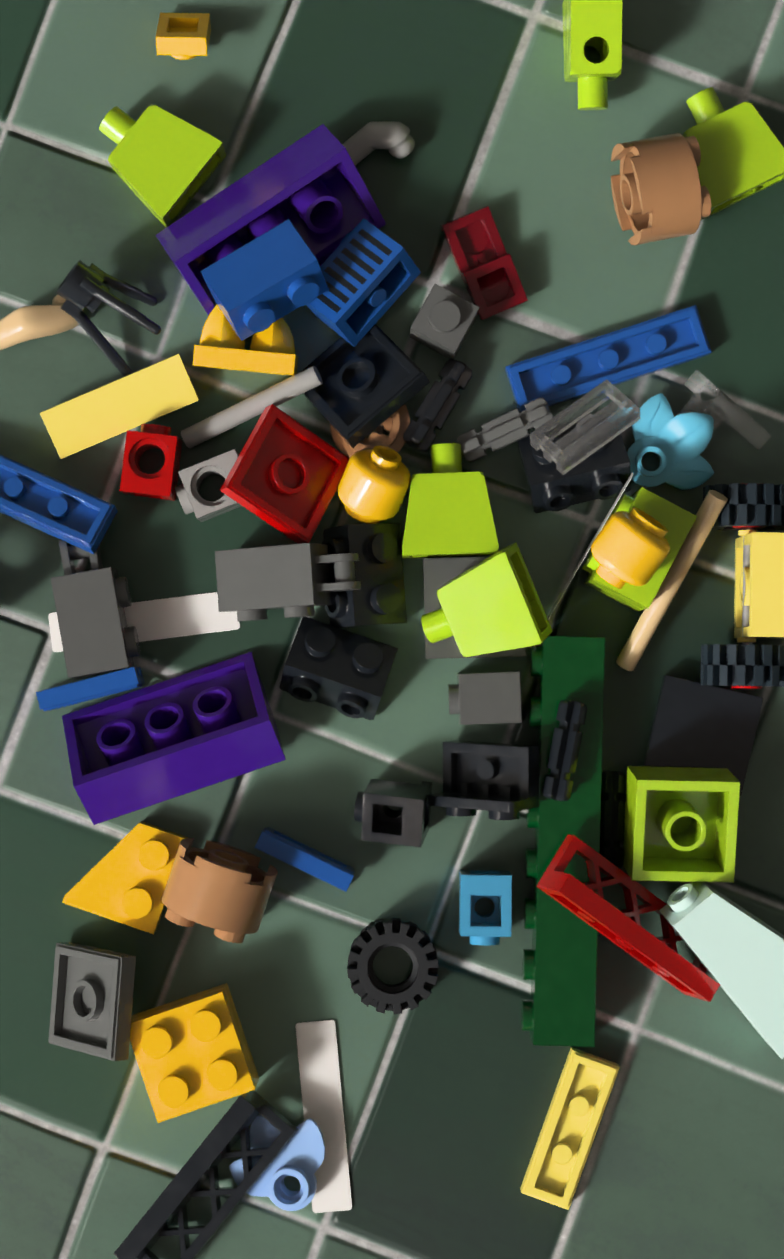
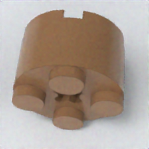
M677 132L615 145L612 151L611 162L620 160V174L611 176L612 196L622 231L632 229L634 236L628 240L630 244L640 245L694 234L699 228L701 218L709 217L711 214L709 191L706 186L700 185L697 166L701 162V152L696 137H684Z
M194 838L182 839L161 899L162 903L167 907L165 918L172 923L185 927H193L196 922L214 928V935L222 940L231 943H243L246 934H253L259 930L278 873L277 869L270 865L266 873L258 868L261 858L223 843L207 840L204 849L191 848Z

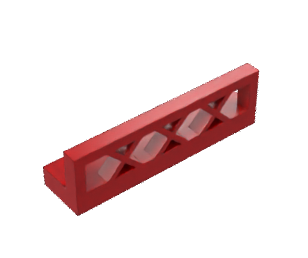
M567 834L536 887L684 995L711 1002L720 984L705 974L707 969L697 957L690 963L678 954L676 942L681 941L682 938L677 932H674L673 927L659 911L667 904L637 881L631 880L629 875L578 837ZM575 852L586 860L589 882L582 883L571 874L564 873ZM600 871L603 872V873H604L605 875H607L608 877L601 878V877H600ZM619 884L623 887L626 909L619 910L606 901L602 887ZM637 898L644 904L638 906ZM652 911L660 915L663 936L655 937L641 926L639 915Z

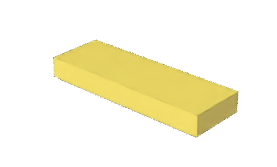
M178 353L40 412V415L60 459H63L127 430L138 427L141 424L199 401V398Z
M573 1047L570 1048L520 1187L521 1193L569 1210L620 1068L617 1063Z

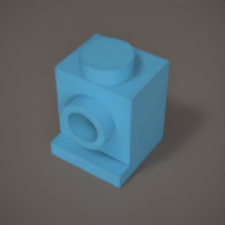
M459 870L460 936H470L469 943L472 945H499L500 937H511L512 875L510 871ZM486 897L493 901L494 908L490 914L480 915L475 911V903L480 898Z

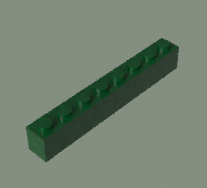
M548 636L540 646L531 647L530 674L531 676L539 677V697L530 696L529 727H538L539 807L526 810L527 828H535V848H526L525 878L534 879L533 899L524 900V929H533L532 949H523L522 975L523 980H531V1000H522L521 1030L530 1031L533 1045L595 1047L598 931L540 890L536 885L567 834L575 835L600 854L604 637ZM561 700L582 702L587 706L585 724L580 725L579 732L583 734L576 771L571 773L570 780L574 782L571 798L568 801L546 798L542 792L545 775H550L551 769L547 768L554 727H559L560 721L556 720ZM575 852L564 873L571 874L582 883L589 882L586 860Z

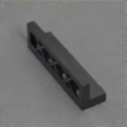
M255 1090L240 1095L114 1252V1255L118 1259H159L150 1251L161 1236L179 1235L180 1259H195L298 1131V1128ZM260 1113L281 1133L270 1147L251 1149L249 1126ZM240 1138L241 1149L231 1150V1148ZM263 1155L252 1168L251 1156ZM242 1157L243 1181L238 1186L219 1187V1163L223 1158ZM209 1177L210 1188L199 1189ZM231 1194L221 1207L220 1195ZM211 1196L213 1218L207 1225L188 1226L186 1204L192 1197ZM178 1216L179 1227L168 1228ZM189 1234H199L190 1245Z

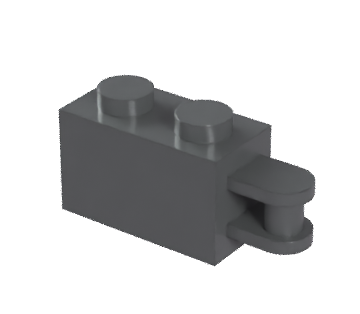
M59 539L64 576L52 577L51 584L68 678H79L134 667L133 657L140 656V644L136 627H127L124 607L131 606L132 602L126 576L119 578L117 569L112 567L103 568L100 547L97 548L95 554H91ZM90 557L92 570L76 573L74 560Z
M317 543L215 551L219 612H237L238 622L268 620L267 610L284 609V618L315 616L314 606L332 605L331 592L361 589V581H356L354 563L359 561V553L328 555V545ZM329 564H334L335 583H330Z

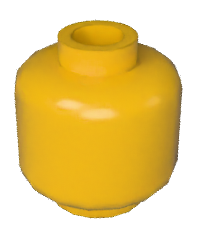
M379 445L373 449L358 450L350 457L338 485V496L344 504L345 511L352 518L367 524H377L380 521L391 519L397 514L411 484L410 471L401 462L402 458L398 452L389 447Z
M633 507L630 513L626 511L615 512L591 545L592 555L600 564L596 569V573L606 582L619 589H622L625 583L634 586L646 585L670 552V545L665 538L668 533L667 528L655 518L636 507Z

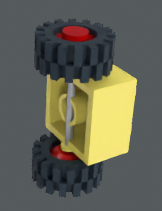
M730 483V485H707L703 487V501L709 490H715L728 499L711 530L738 531V536H741L735 539L734 638H737V643L742 644H701L700 685L731 686V688L762 689V686L784 687V645L752 644L756 643V639H784V533L758 532L759 530H784V484Z

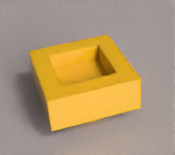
M160 12L156 32L157 55H171L179 60L207 56L211 35L210 13Z

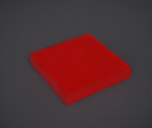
M271 404L261 414L220 491L297 544L309 543L338 489L350 458Z

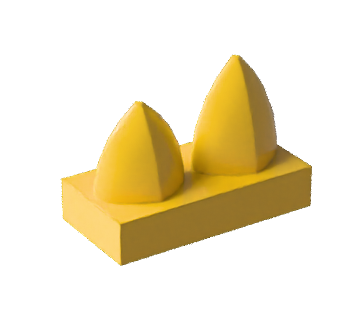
M216 305L203 326L200 345H194L193 365L206 368L293 376L297 374L298 356L295 354L294 338L291 330L283 318L273 322L264 331L255 333L251 340L250 350H245V340H240L219 306Z

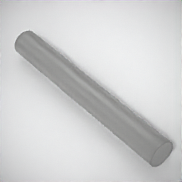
M312 366L182 430L181 436L186 446L191 449L262 414L264 409L271 404L275 406L281 405L323 384L320 373L315 366Z

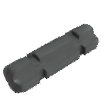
M539 397L524 404L526 410L520 412L516 408L482 424L483 430L479 432L474 428L461 434L457 441L461 444L462 455L468 462H474L487 456L486 450L490 448L495 452L529 436L528 430L535 428L536 432L551 426L554 423V416L547 401Z

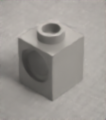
M235 449L178 471L183 484L176 486L175 491L186 515L194 512L196 518L200 522H204L242 506L226 494L216 501H206L200 494L201 483L206 477L219 475L226 480L239 456Z

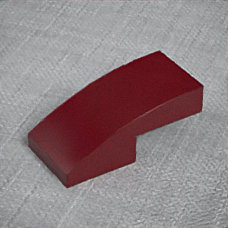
M489 206L482 207L440 225L474 305L480 307L478 315L481 320L528 301L511 255L505 250Z

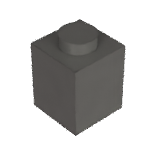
M434 284L410 328V338L448 359H455L477 319L480 307Z
M520 672L457 674V684H448L449 715L459 714L460 725L522 723Z

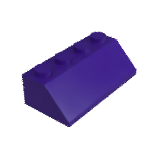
M322 124L155 236L209 316L217 303L200 271L286 220H290L316 257L319 266L326 261L340 245L342 239L352 232L363 218L378 229L386 225L348 151L327 127Z
M252 652L62 715L73 787L93 825L286 760L277 725Z

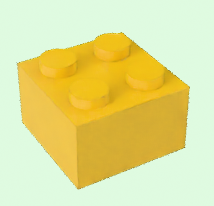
M227 983L132 1015L130 1042L158 1123L256 1089L259 1076Z

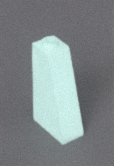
M693 882L692 884L688 883L680 886L669 896L667 905L659 910L660 913L717 983L720 984L721 988L765 1042L783 1059L784 935L705 882Z

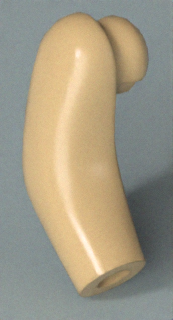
M57 294L52 300V305L25 306L3 317L0 320V350L29 340L71 330L77 327L79 323L61 309L65 299Z

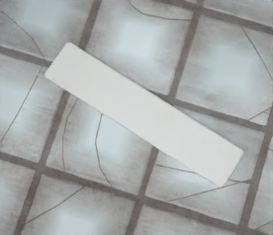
M633 472L629 476L627 482L625 483L617 499L615 500L614 504L609 510L607 516L605 517L604 521L599 527L597 533L595 534L594 538L589 544L587 550L585 551L584 555L579 561L577 567L575 568L574 572L569 578L567 584L565 585L564 589L559 595L557 601L552 607L550 613L547 616L548 620L552 615L553 611L555 610L560 599L562 598L563 594L565 593L570 582L572 581L573 577L575 576L583 560L585 559L587 553L589 552L593 541L602 530L607 519L609 518L617 502L619 501L620 497L625 491L627 485L634 475Z
M217 592L133 602L131 606L124 607L127 627H136L139 642L238 630L240 628V622L237 621V612H219ZM57 612L50 613L48 618L52 650L54 652H63Z
M323 1020L297 1023L295 1028L304 1121L309 1118L313 1119L319 1126L325 1142L324 1161L314 1173L317 1180V1189L311 1200L312 1211L314 1213L351 1210L352 1198L335 1021Z

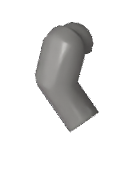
M372 121L364 125L342 145L346 148L356 166L375 149H389L392 156L399 159L404 158L413 151L415 141L409 135L410 129L402 122Z

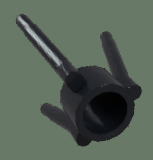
M79 260L56 291L58 295L65 299L61 309L79 323L123 376L129 375L133 371L82 310L86 308L93 313L103 301L136 324L158 335L161 333V327L111 294L109 290L112 288L150 306L157 305V298L105 273L93 263L88 266Z

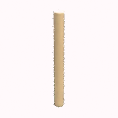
M709 490L696 514L697 518L649 609H645L616 660V663L621 668L634 671L724 508L728 499L723 494L715 490Z

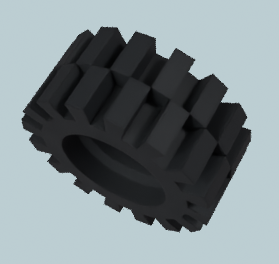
M401 918L375 921L374 925L366 926L351 945L347 966L351 988L355 994L361 997L362 1003L367 1007L369 1005L375 1007L377 1012L385 1014L386 1010L393 1011L394 1014H402L404 1009L410 1008L413 1010L419 1007L420 1001L423 999L427 1000L433 985H436L439 968L437 952L428 934L425 931H421L415 923L401 921ZM390 946L404 949L410 955L413 962L410 976L404 982L395 985L386 984L379 980L373 970V961L377 953Z

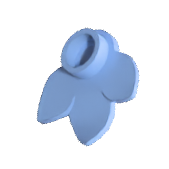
M258 1115L250 1127L251 1149L270 1147L281 1133L262 1115ZM311 1118L303 1121L296 1127L298 1131L249 1190L248 1195L269 1197L277 1207L286 1211L300 1210L311 1202L317 1189V1180L314 1173L325 1158L323 1134L317 1123ZM263 1155L251 1156L252 1168ZM242 1158L235 1160L229 1165L230 1172L237 1185L244 1179ZM287 1176L296 1177L301 1184L300 1190L291 1191L287 1189L284 1184V1178Z

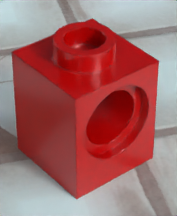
M141 424L140 432L127 430L119 491L130 496L175 501V487L178 483L183 442L178 436H171V427ZM151 448L161 449L165 455V462L161 470L154 474L143 473L139 465L141 455Z

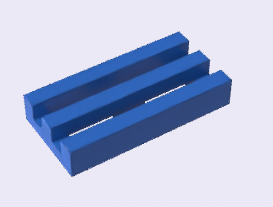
M134 666L36 692L40 710L51 711L143 687L142 684H145L141 667Z
M270 827L264 828L254 847L347 892L355 874L353 867Z

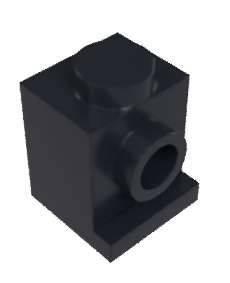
M371 779L365 791L357 793L355 801L354 819L357 822H362L361 840L421 847L430 827L431 806L428 805V795L432 794V782L422 781L421 784ZM388 805L403 807V809L399 811L391 810L388 807Z

